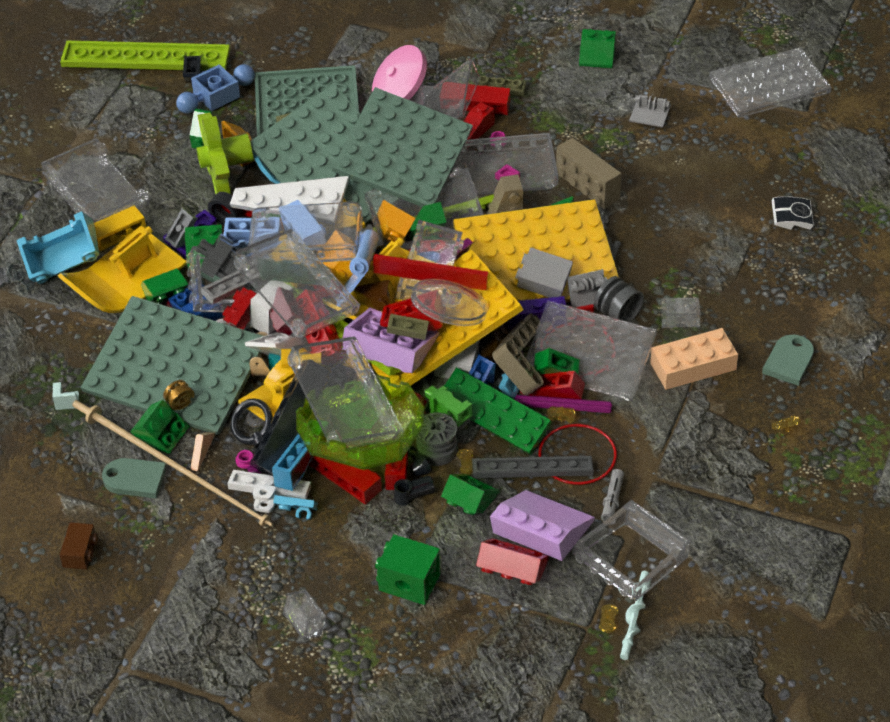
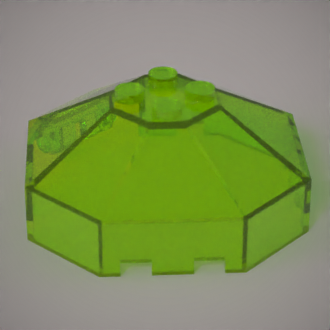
M380 375L374 376V391L362 388L361 383L356 381L344 384V389L340 390L339 386L325 388L322 391V395L316 401L315 391H310L305 398L304 406L299 407L296 411V430L310 455L362 470L402 460L424 426V406L409 383L401 381L400 385L390 383V378Z

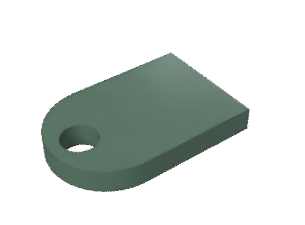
M799 335L781 337L768 357L762 374L799 386L813 358L814 348L812 343ZM798 343L802 346H794L793 344Z
M120 458L105 466L102 472V479L105 488L112 493L157 499L167 467L166 463ZM111 473H117L114 477L108 476Z

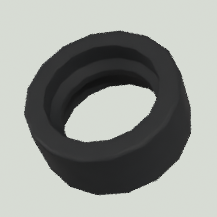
M218 192L209 201L208 211L217 219L218 223L225 226L226 218H241L244 212L243 209L231 207L230 202L233 195L227 192ZM221 205H223L224 207H226V208L230 211V213L226 212V211L221 207Z

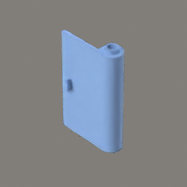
M365 230L360 237L359 250L349 266L353 274L343 287L336 305L338 308L354 291L369 269L379 242V235L374 230Z

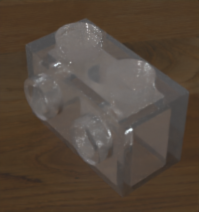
M699 297L661 298L660 317L662 328L700 326Z
M305 589L288 593L283 614L300 637L305 640L321 636L326 615L308 591Z

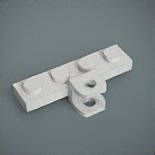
M233 470L228 481V489L253 493V498L255 499L254 510L270 513L275 507L273 503L275 495L307 499L311 489V482L301 480L295 489L291 491L276 487L274 485V478L271 475Z

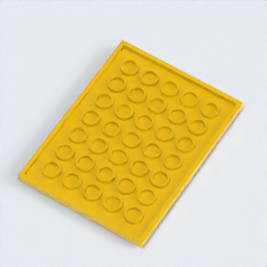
M595 199L453 220L457 241L462 242L469 238L473 242L469 251L473 250L517 301L549 298L517 287L518 279L515 278L518 268L522 269V258L524 253L528 254L530 247L573 261L569 277L601 269L604 270V277H607V280L613 276L618 277ZM568 280L561 295L564 296L565 303L570 302Z
M472 249L448 265L487 271V289L485 291L432 282L421 293L422 295L438 290L446 309L443 326L437 330L439 335L421 365L412 373L399 372L389 376L368 361L393 396H396L523 311L521 304Z

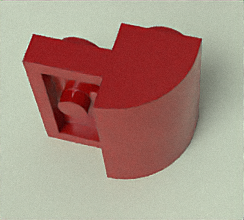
M244 287L241 291L238 289L232 298L235 300L231 307L227 306L222 314L225 316L223 321L233 327L244 330L250 320L251 299L256 293Z

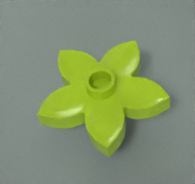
M210 112L199 114L197 117L204 146L196 148L200 168L207 167L209 175L212 177L215 194L218 192L230 193L228 182L230 172L228 166L253 161L248 134H242L221 139L217 117H212Z

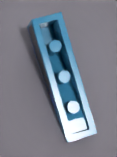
M308 420L272 467L274 485L276 487L291 491L295 489L323 437L327 424Z

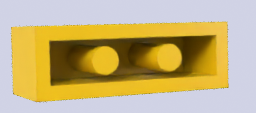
M135 205L94 223L99 252L120 243L138 227L146 228L145 217Z

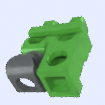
M432 385L425 390V397L429 399L426 410L430 413L439 412L452 417L457 424V439H461L471 431L470 417L473 415L472 404L469 401L460 402L444 386L437 389Z

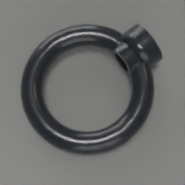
M252 398L241 402L235 408L230 426L232 434L239 442L248 445L253 444L256 449L258 448L273 419L272 411L268 404L260 399ZM251 406L259 407L265 415L264 427L261 431L255 432L252 437H247L239 430V417L246 408Z

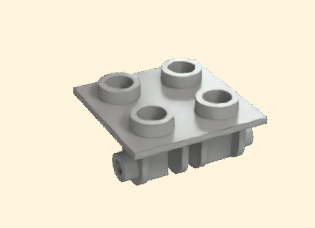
M636 95V104L629 121L663 127L671 106L670 101L662 98L657 99V97L652 101V96L648 100L646 95Z
M603 269L567 277L572 311L576 307L594 304L599 288L607 280V277H604Z

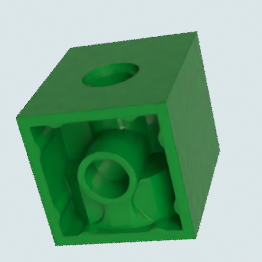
M393 534L391 540L385 543L384 553L381 557L377 558L375 569H377L376 581H378L379 591L425 605L441 575L440 548Z

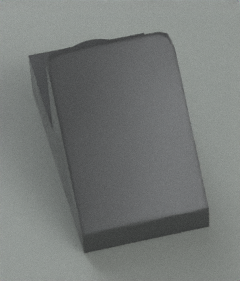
M182 208L167 233L165 240L177 249L185 245V227H193L198 218L187 209Z

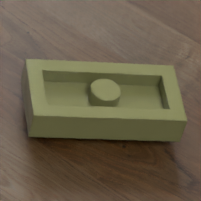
M390 314L387 333L425 340L429 321Z

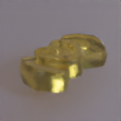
M552 406L546 413L547 418L551 421L557 419L572 423L576 419V412L573 408H556Z
M792 416L779 421H773L771 426L774 430L785 428L786 432H789V427L800 424V418Z
M461 449L456 455L461 460L460 472L468 475L472 474L473 451Z
M612 604L601 607L599 629L605 633H612L617 628L614 622L615 615L618 614L619 610Z

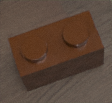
M69 523L60 552L62 567L87 570L89 562L93 560V547L98 543V533H95L94 524Z

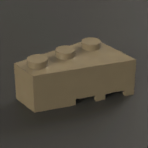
M518 174L500 177L494 191L492 203L488 206L487 214L523 210V188Z

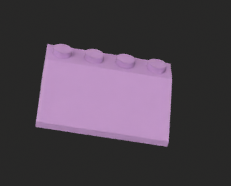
M372 308L367 309L344 328L341 349L347 350L351 354L364 356L368 360L381 362L385 366L398 368L405 373H412L421 365L439 335V331H427L426 339L422 340L387 333V327L380 326L382 312Z
M525 490L502 502L491 514L490 519L493 533L562 561L593 523L595 517Z

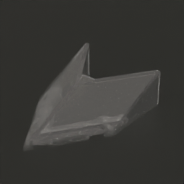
M467 60L435 86H424L422 82L410 101L460 120L464 117L480 80L473 60Z

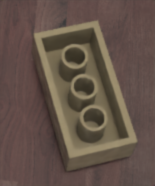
M573 137L557 146L556 173L558 176L565 179L570 185L577 188L591 200L595 199L596 204L604 209L620 200L621 172Z

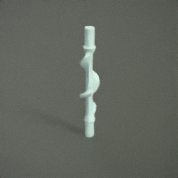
M647 571L641 572L639 583L637 584L636 602L626 612V621L629 624V628L622 641L623 646L620 658L623 660L629 658L630 650L633 646V637L641 631L636 621L639 610L645 608L643 594L647 589L649 572Z

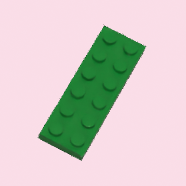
M457 367L444 385L447 391L453 394L454 398L462 403L467 400L472 404L473 416L470 417V421L532 455L552 424L550 419Z

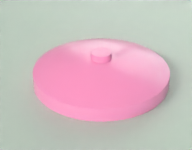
M405 45L394 50L378 68L373 80L372 91L377 87L410 100L421 86L426 74L427 59L425 54L413 45Z

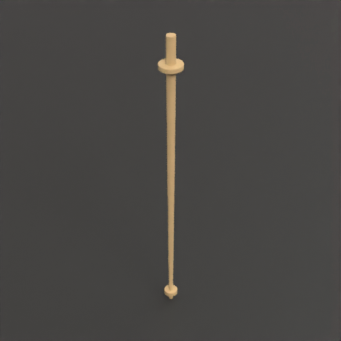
M78 400L73 402L72 406L86 414L85 420L87 423L94 424L99 422L260 520L259 524L261 526L273 525L269 521L270 516L267 514L260 516L102 416V409L99 406L94 405L89 408Z

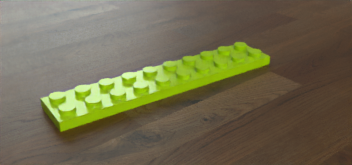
M66 40L60 63L61 67L183 70L184 56H201L202 71H207L219 64L226 70L230 45Z

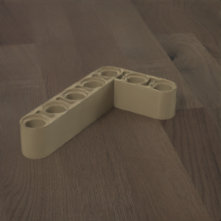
M532 313L518 322L492 353L495 362L526 396H529L544 383L541 375L521 353L522 349L541 327L539 318L535 315L532 316Z

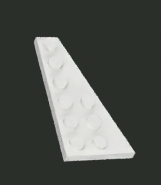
M349 176L235 188L230 205L232 208L280 216L279 208L299 200L302 205L307 206L310 215H314L318 223L335 226L349 183Z

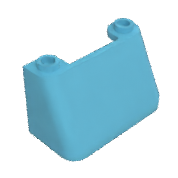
M81 211L74 215L75 221H69L70 225L42 237L36 235L33 237V240H27L26 237L16 240L31 281L41 284L46 282L48 278L85 262H92L97 259L99 248L95 225L91 217Z

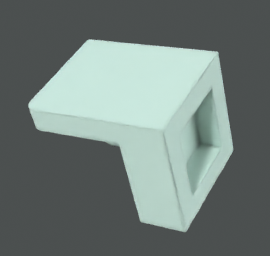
M61 382L53 383L55 410L73 409V402L75 400L79 401V392H63Z

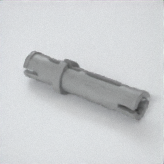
M620 469L612 471L607 496L603 500L604 508L601 519L606 523L613 522L615 511L619 507L618 498L624 478V472Z

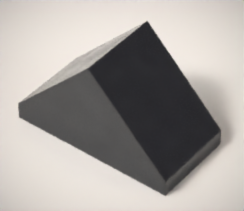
M184 56L183 78L185 82H192V77L202 73L201 56Z

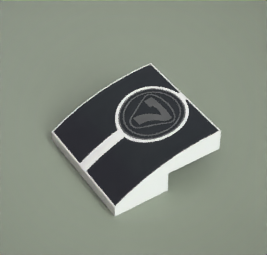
M775 197L772 199L774 224L776 226L790 230L794 225L809 230L814 226L811 201L809 199L799 197Z

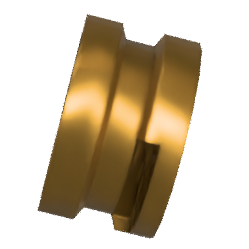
M177 380L165 389L163 398L173 410H181L191 403L190 399L191 397L194 398L195 394L184 380Z

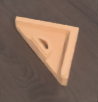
M205 432L196 435L191 463L192 471H199L215 433Z

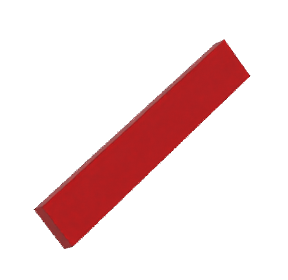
M375 254L373 257V273L485 291L487 289V271Z

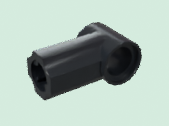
M425 476L412 481L407 479L396 481L394 484L395 503L406 506L414 498L434 493L435 488L431 477Z

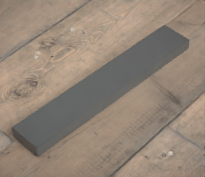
M592 456L472 458L473 478L593 476L594 472Z

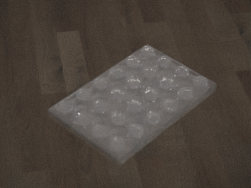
M801 47L720 68L709 73V77L738 118L831 93L832 89Z
M547 300L526 359L534 367L535 353L548 348L580 359L578 375L585 383L584 388L633 401L657 331L649 327Z

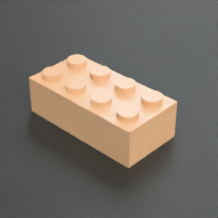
M723 328L652 347L650 363L665 390L736 370L738 353Z

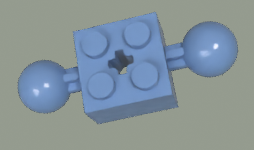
M219 64L191 78L193 93H181L176 100L177 108L182 113L190 114L197 109L198 103L202 101L213 111L239 98V85H250L255 78L254 70L249 65L242 64L235 68L232 76Z

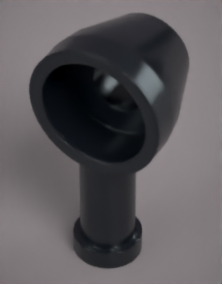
M409 446L408 455L414 460L410 465L413 474L418 477L431 473L432 469L425 457L419 455L414 446Z

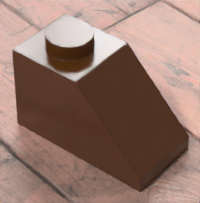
M390 280L356 286L354 289L359 301L368 308L383 311L384 306L395 303L396 292Z

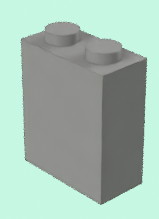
M530 247L528 254L524 253L522 258V269L518 268L515 278L518 279L517 287L549 298L560 297L565 288L567 277L570 275L573 261Z

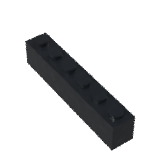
M310 360L301 362L249 464L250 466L265 475L273 476L272 467L301 431L302 424L310 415L309 410L318 399L317 394L320 388L327 381L328 371Z

